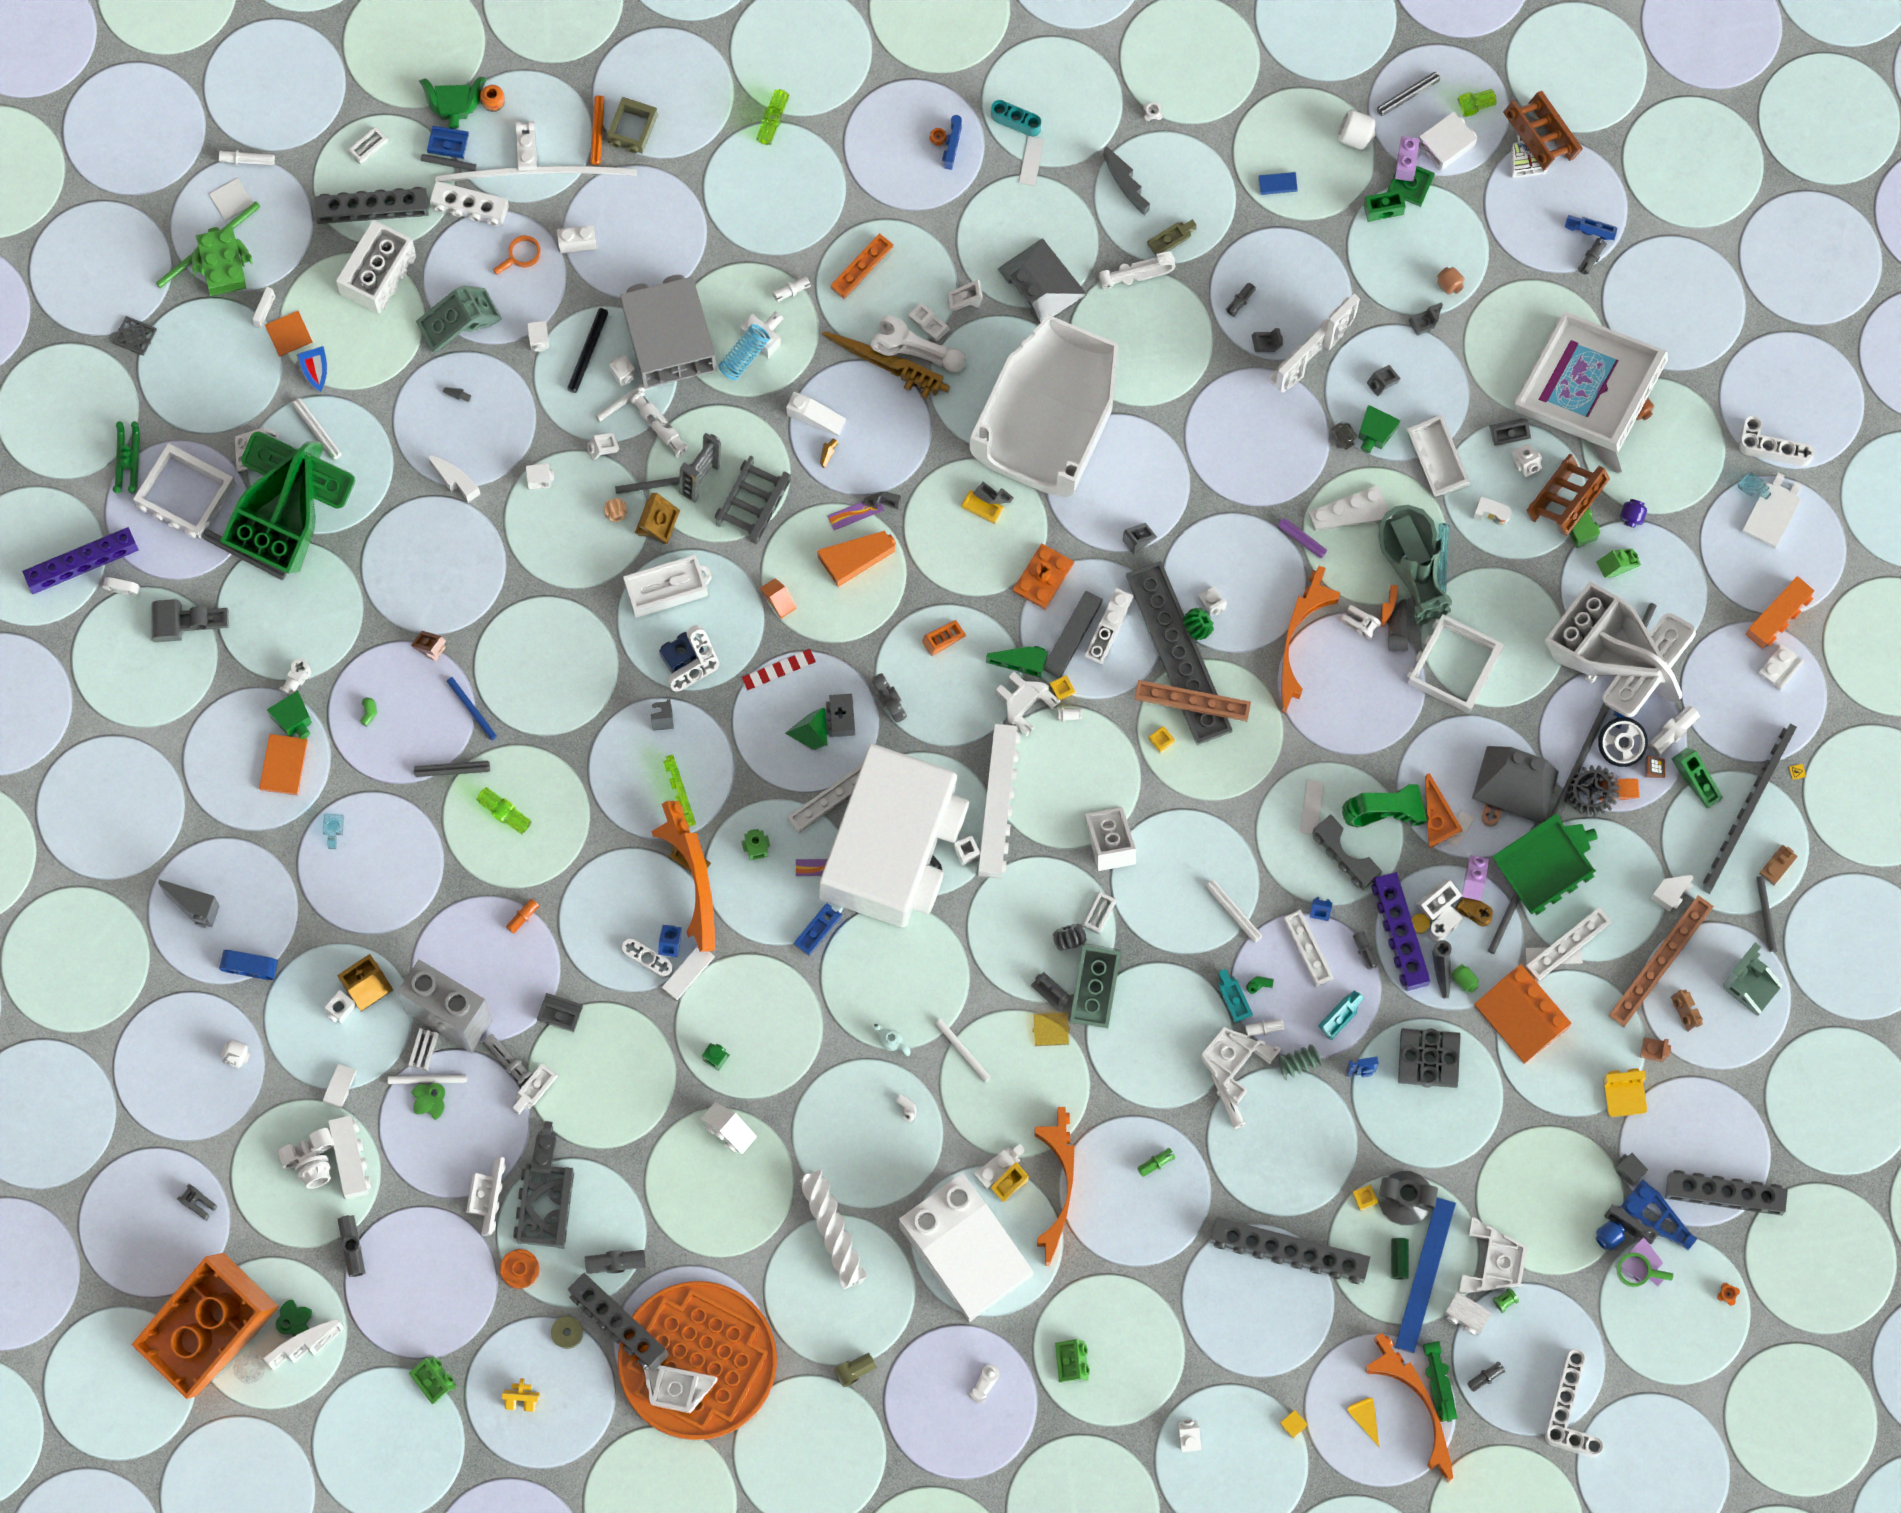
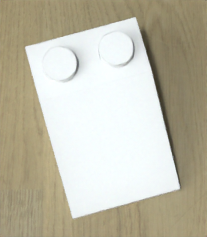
M1123 807L1085 814L1098 871L1136 864V848Z

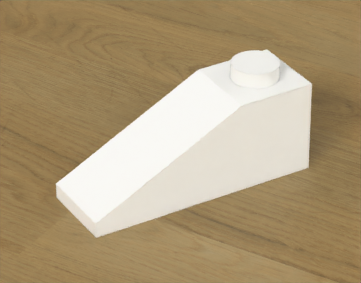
M793 392L786 407L787 416L839 436L846 421V418L796 392Z

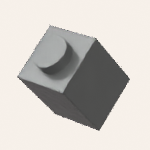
M1633 1153L1629 1156L1624 1154L1617 1161L1619 1164L1616 1167L1617 1172L1631 1186L1648 1171Z

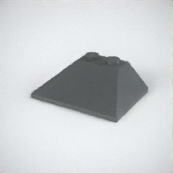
M1043 238L998 268V271L1008 284L1012 282L1030 304L1031 313L1039 323L1048 315L1056 317L1087 296L1083 288Z
M1487 746L1472 799L1541 824L1546 819L1559 771L1546 759L1513 747Z

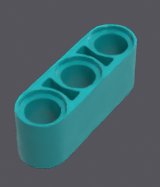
M996 100L992 103L991 118L993 121L1028 136L1034 137L1039 135L1041 131V118L1038 115L1003 100ZM1001 109L1004 112L996 113L995 110ZM1017 116V117H1019L1020 119H1019V120H1013L1012 117ZM1034 123V124H1036L1037 126H1036V127H1030L1029 124Z

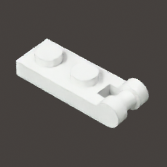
M529 121V123L523 124L522 122H516L518 170H537L535 122ZM522 131H529V134H522Z

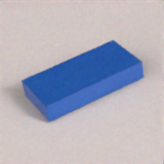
M1296 172L1259 175L1258 177L1260 195L1298 191Z

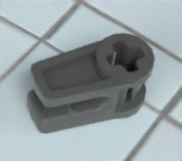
M188 1184L186 1191L177 1200L207 1221L210 1217L203 1208L197 1206L196 1202H202L208 1209L210 1208L213 1211L218 1206L194 1186Z

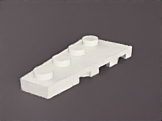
M1377 485L1309 511L1308 515L1315 531L1340 528V526L1346 525L1355 526L1362 523H1376L1383 519L1389 508Z

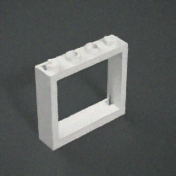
M168 443L133 500L136 508L140 509L141 512L146 513L147 511L153 514L152 517L160 522L164 520L173 529H181L185 531L188 537H196L201 540L203 533L209 528L236 483L232 476ZM170 457L222 484L197 526L145 500V497Z
M1442 614L1440 620L1436 619L1432 626V629H1434L1432 636L1428 634L1423 645L1426 647L1424 651H1419L1415 659L1418 662L1416 667H1411L1407 675L1409 678L1408 685L1470 714L1503 650L1504 644ZM1443 627L1492 651L1467 702L1417 679Z

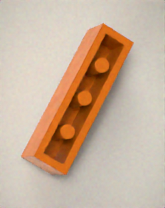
M1797 576L1749 627L1745 635L1762 649L1766 645L1770 647L1777 639L1775 635L1779 631L1783 633L1789 626L1788 621L1791 618L1795 620L1802 612L1800 608L1803 605L1807 607L1814 599L1812 595L1815 590Z

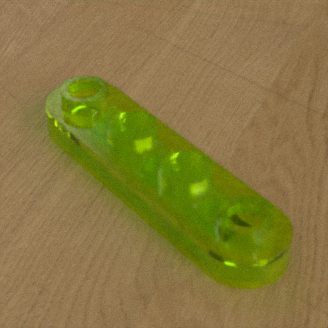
M673 754L665 756L666 760L663 761L666 772L670 771L672 778H669L672 790L676 789L678 794L675 796V800L680 802L689 827L696 825L695 818Z

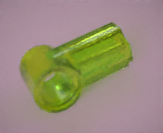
M1492 89L1476 94L1471 92L1465 93L1457 98L1465 117L1472 116L1481 109L1497 104L1496 95Z

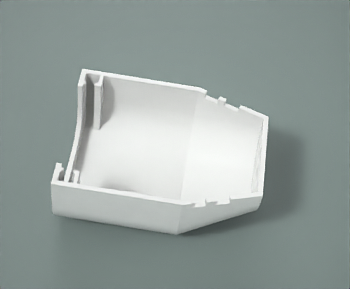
M1048 315L1033 330V333L1021 343V346L1008 356L970 437V451L972 455L991 470L1039 491L1062 497L1073 495L1112 412L1118 343Z

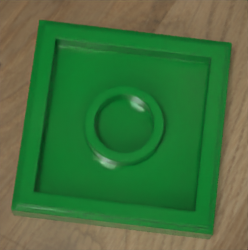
M1416 166L1413 181L1395 179L1394 174L1387 192L1402 190L1404 201L1421 207L1435 173Z

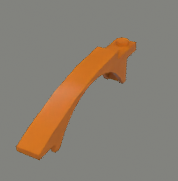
M1318 566L1317 571H1312L1309 579L1312 584L1310 588L1306 587L1303 598L1298 596L1288 627L1281 675L1282 713L1285 714L1292 697L1300 699L1303 690L1294 677L1290 666V639L1303 619L1322 607L1337 604L1340 597V592L1320 585L1326 569L1322 566Z
M666 801L662 803L667 822L651 832L653 837L662 838L673 844L689 864L695 884V908L686 933L688 937H695L700 952H712L715 950L713 902L707 867L697 833H690L689 825L686 822L680 802Z
M1058 1107V1126H1041L1034 1129V1137L1043 1141L1058 1157L1067 1180V1198L1060 1216L1045 1233L1037 1238V1247H1045L1046 1266H1050L1058 1247L1067 1218L1073 1184L1075 1145H1067L1070 1144V1132H1066V1124H1070V1113H1066V1107Z
M1383 1333L1375 1336L1374 1341L1383 1356L1365 1367V1371L1367 1374L1384 1375L1399 1380L1410 1387L1421 1398L1429 1411L1434 1429L1433 1450L1427 1466L1430 1470L1437 1466L1449 1483L1453 1479L1451 1460L1442 1426L1430 1396L1412 1363L1409 1362L1404 1366L1402 1364L1404 1362L1399 1352L1395 1353L1391 1347L1393 1346L1391 1339L1387 1335L1384 1336Z

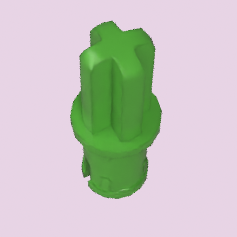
M1167 1148L1160 1154L1151 1156L1150 1160L1138 1166L1139 1174L1145 1177L1156 1169L1160 1170L1161 1166L1175 1159L1174 1153L1166 1157V1155L1173 1151Z

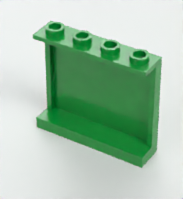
M1557 813L1492 856L1529 913H1535L1536 915L1546 910L1544 906L1548 903L1555 904L1561 900V894L1567 891L1570 894L1579 888L1577 884L1582 880L1586 883L1594 878L1593 873L1596 872Z

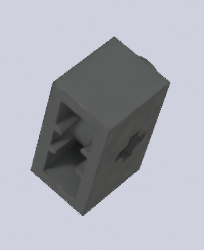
M852 693L829 695L830 701L826 702V711L831 713V720H827L828 731H832V737L855 736ZM838 713H842V718H839Z

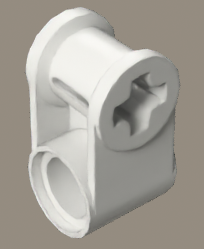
M1449 906L1432 923L1429 930L1430 939L1434 942L1444 940L1452 930L1458 927L1464 917L1453 907Z

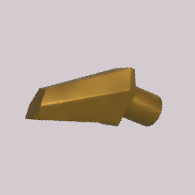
M834 438L828 444H823L820 464L823 468L826 467L834 453L833 449L839 444Z

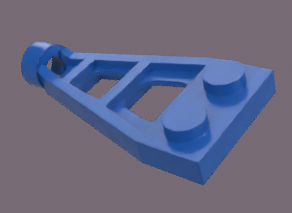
M1644 1180L1640 1182L1620 1206L1625 1210V1213L1640 1219L1645 1226L1653 1227L1659 1233V1236L1684 1247L1687 1251L1698 1239L1688 1231L1660 1193ZM1654 1203L1661 1210L1662 1216L1658 1221H1651L1643 1217L1642 1212L1648 1204ZM1665 1218L1671 1219L1677 1226V1230L1674 1233H1668L1660 1227ZM1683 1237H1688L1685 1242L1682 1240Z

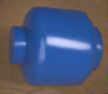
M1608 1221L1597 1229V1237L1595 1239L1604 1250H1614L1625 1241V1229L1619 1222Z

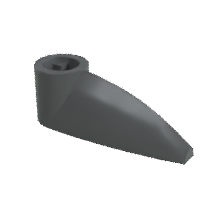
M1406 599L1399 602L1391 617L1388 633L1389 651L1408 650Z
M1445 940L1438 941L1432 952L1435 973L1443 999L1449 998L1451 983L1450 953L1452 947ZM1439 948H1443L1445 954H1441Z

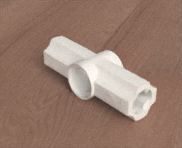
M1688 705L1679 715L1669 720L1661 729L1662 731L1649 742L1648 746L1660 756L1673 743L1678 742L1685 735L1687 729L1700 718L1698 711Z

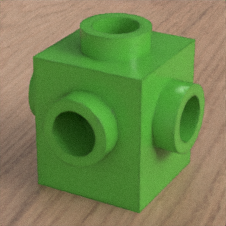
M753 829L744 834L745 840L742 841L743 851L748 852L749 861L768 857L767 847H770L768 835L764 836L763 830Z

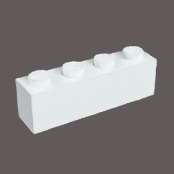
M352 1115L328 1120L344 1197L347 1200L368 1195V1188H371L369 1176H365L364 1170L368 1168L365 1157H361L360 1151L364 1149L362 1140L357 1138L356 1132L360 1131L358 1121L354 1120Z

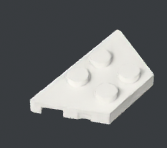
M661 1365L653 1372L649 1368L644 1369L651 1405L691 1413L718 1379L710 1375Z

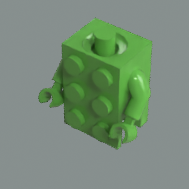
M213 227L208 229V233L196 235L198 247L194 249L192 257L193 275L196 277V273L199 272L205 275L210 297L247 289L242 266L244 267L246 262H250L252 265V256L242 241L235 239L233 227L223 230Z

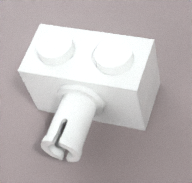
M776 311L765 323L752 314L740 326L741 336L746 333L751 324L762 327L769 334V342H766L767 344L760 351L768 358L781 345L780 336L773 330L783 321V317L780 314L777 315L778 312Z

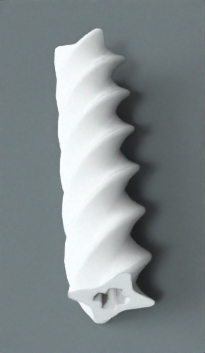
M821 1169L803 1176V1179L800 1180L802 1192L809 1201L811 1214L817 1219L818 1231L824 1237V1245L831 1255L832 1265L839 1273V1282L842 1288L846 1289L863 1283V1280L867 1278V1273L864 1268L859 1266V1253L851 1247L852 1236L844 1230L845 1219L836 1211L838 1206L837 1200L829 1194L830 1183L825 1177L821 1176L823 1171Z

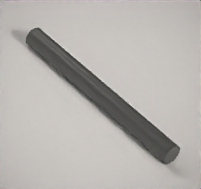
M679 477L615 486L616 494L678 485Z
M1758 876L1756 879L1769 952H1776L1777 948L1764 876Z

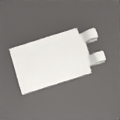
M1779 472L1773 484L1766 483L1742 530V533L1775 549L1801 500L1796 495L1802 486L1797 481H1795L1791 490L1780 486L1785 475Z

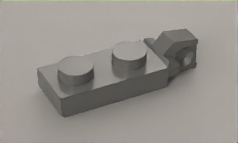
M545 1121L543 1131H538L531 1172L551 1174L557 1142L556 1133L552 1132L553 1122Z
M1612 1204L1604 1215L1605 1218L1614 1223L1619 1222L1625 1231L1634 1237L1645 1238L1649 1244H1652L1659 1234L1653 1227L1645 1226L1640 1219L1625 1213V1210L1619 1206Z

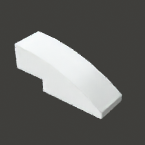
M430 455L428 457L431 466L451 492L458 488L467 502L480 495L478 486L462 470L436 456Z

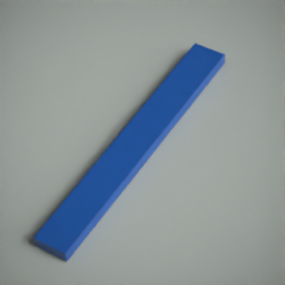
M1437 1197L1395 1345L1397 1349L1415 1353L1456 1205L1455 1202Z

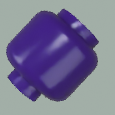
M1635 499L1624 502L1620 518L1625 521L1624 525L1635 528L1636 525L1644 523L1647 514L1644 502Z

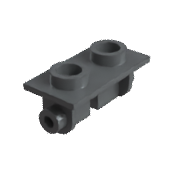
M1045 972L1039 974L1031 984V987L1057 1011H1060L1072 999Z

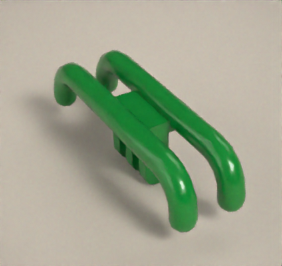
M118 421L116 423L117 450L113 492L119 494L122 491L123 470H131L128 491L134 494L137 491L139 425L136 421L131 423V451L128 445H124V425L121 421Z

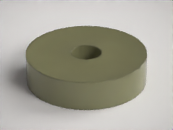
M564 1316L554 1322L551 1336L557 1346L563 1349H571L581 1342L583 1328L576 1318ZM566 1329L571 1331V1334L568 1336L564 1335Z

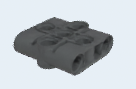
M1401 1028L1398 1083L1422 1085L1426 1088L1432 1086L1457 1088L1460 1033L1437 1031L1433 1028L1427 1030ZM1419 1034H1421L1420 1046H1419ZM1431 1035L1435 1038V1042L1429 1043L1425 1037ZM1412 1053L1415 1056V1059L1408 1060L1406 1059L1405 1054ZM1430 1054L1434 1057V1061L1428 1062L1424 1056ZM1451 1056L1454 1062L1447 1063L1444 1057ZM1418 1068H1419V1081H1417ZM1429 1073L1433 1076V1080L1427 1081L1423 1075Z

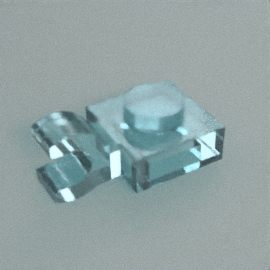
M1751 472L1737 484L1740 490L1752 497L1757 493L1762 498L1768 499L1771 495L1768 491L1770 487L1765 484L1764 480Z
M324 814L323 835H328V849H336L337 835H343L344 815Z

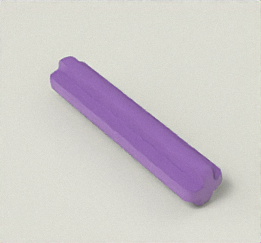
M1286 518L1279 522V528L1319 558H1323L1327 553L1326 548Z

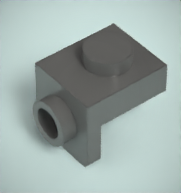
M1275 328L1271 332H1254L1251 335L1255 352H1275L1283 345L1280 328Z

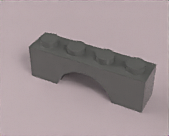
M1330 814L1313 829L1312 837L1317 844H1322L1326 848L1325 852L1331 859L1334 858L1339 863L1338 867L1340 870L1350 875L1352 883L1357 888L1360 887L1364 890L1373 883L1374 878L1381 876L1382 870L1370 857L1357 859L1344 852L1340 843V837L1344 828Z

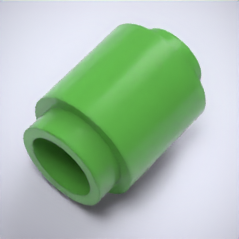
M1461 964L1451 973L1453 980L1465 993L1468 991L1472 993L1479 987L1477 983L1480 980L1468 966L1465 967Z

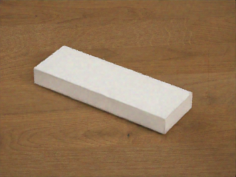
M697 946L662 986V989L677 1001L715 956L710 952H700Z

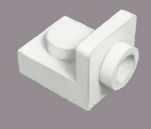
M614 433L593 435L587 443V450L591 454L592 460H597L600 455L617 453L619 446Z
M1215 586L1198 595L1209 616L1214 613L1218 615L1225 610L1227 601L1221 597Z

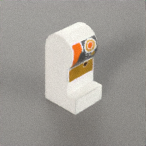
M1481 496L1473 519L1480 521L1481 517L1494 520L1499 525H1504L1508 523L1511 517V509L1505 504Z

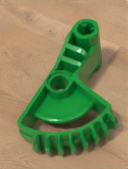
M1409 784L1396 793H1361L1347 800L1342 806L1345 823L1357 828L1388 817H1394L1396 820L1400 819L1405 823L1410 821L1411 826H1420L1428 822L1420 788L1417 784Z

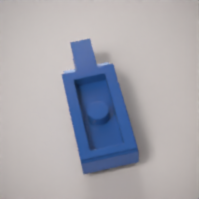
M1568 215L1565 223V228L1571 231L1580 230L1586 235L1600 236L1603 240H1614L1618 229L1615 226L1585 217L1581 219Z

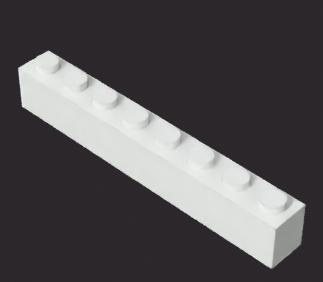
M994 725L978 876L1001 878L1002 872L1006 873L1007 861H1003L1004 854H1008L1009 846L1005 839L1006 835L1010 836L1011 824H1007L1008 817H1012L1013 806H1009L1010 799H1014L1015 787H1011L1012 780L1016 781L1017 769H1013L1014 762H1018L1019 751L1015 750L1016 744H1020L1021 733L1017 732L1018 726Z

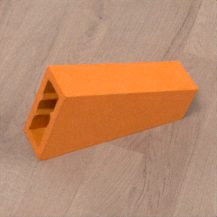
M881 531L817 551V557L839 587L894 553L896 542L891 534L887 535L885 531Z

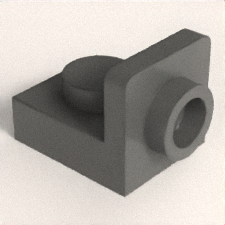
M1388 365L1375 371L1367 381V384L1379 396L1385 389L1397 384L1401 378Z

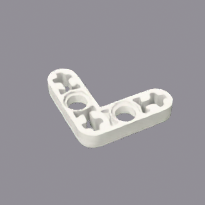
M694 625L687 631V637L697 659L675 671L667 679L668 685L675 692L687 688L719 667V660L709 638L699 625ZM696 633H698V636H699V638H700L701 640H697V639L695 638V637H696V635H695ZM707 645L706 651L700 653L699 649ZM697 669L695 675L689 676L691 670Z

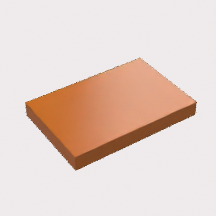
M269 734L259 787L261 791L298 796L308 739Z

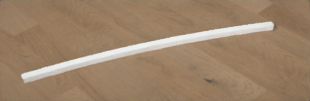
M546 166L537 167V170L519 171L518 168H505L435 176V181L449 182L494 176L551 173L637 176V169Z

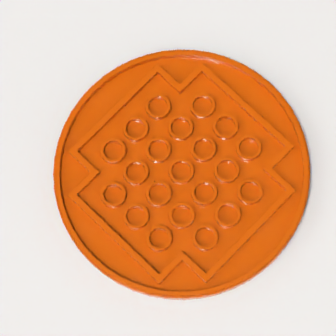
M707 1281L683 1282L655 1293L632 1315V1318L669 1353V1356L660 1364L661 1366L718 1378L717 1382L691 1413L652 1406L644 1369L638 1364L637 1361L639 1359L635 1355L631 1357L623 1349L625 1346L620 1342L618 1372L623 1391L635 1412L650 1426L664 1434L679 1439H714L742 1427L764 1405L776 1376V1345L767 1320L747 1297L732 1288ZM635 1333L628 1334L626 1339H632ZM643 1346L640 1352H646L649 1346Z

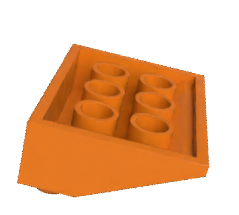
M1522 964L1506 975L1474 1004L1524 1064L1568 1030L1572 1024Z

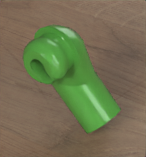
M368 697L362 700L365 714L360 719V722L366 727L377 714L375 701Z

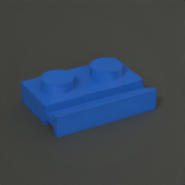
M432 126L427 153L464 159L469 131Z
M1378 1057L1358 1059L1357 1063H1353L1352 1060L1349 1061L1346 1068L1347 1077H1350L1352 1073H1356V1076L1361 1075V1077L1372 1076L1379 1065Z

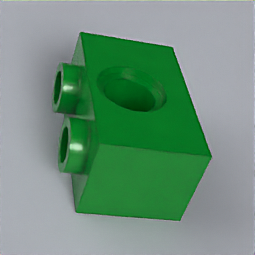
M1402 190L1365 196L1363 204L1367 222L1404 215L1406 207Z

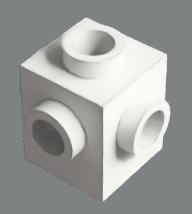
M1529 443L1512 451L1514 467L1525 477L1542 469L1541 454L1535 451Z

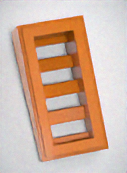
M954 620L924 635L922 643L930 655L933 656L964 638L966 634L958 622ZM951 628H952V629L954 630V632L957 634L956 636H954L953 633L951 632V630H950Z

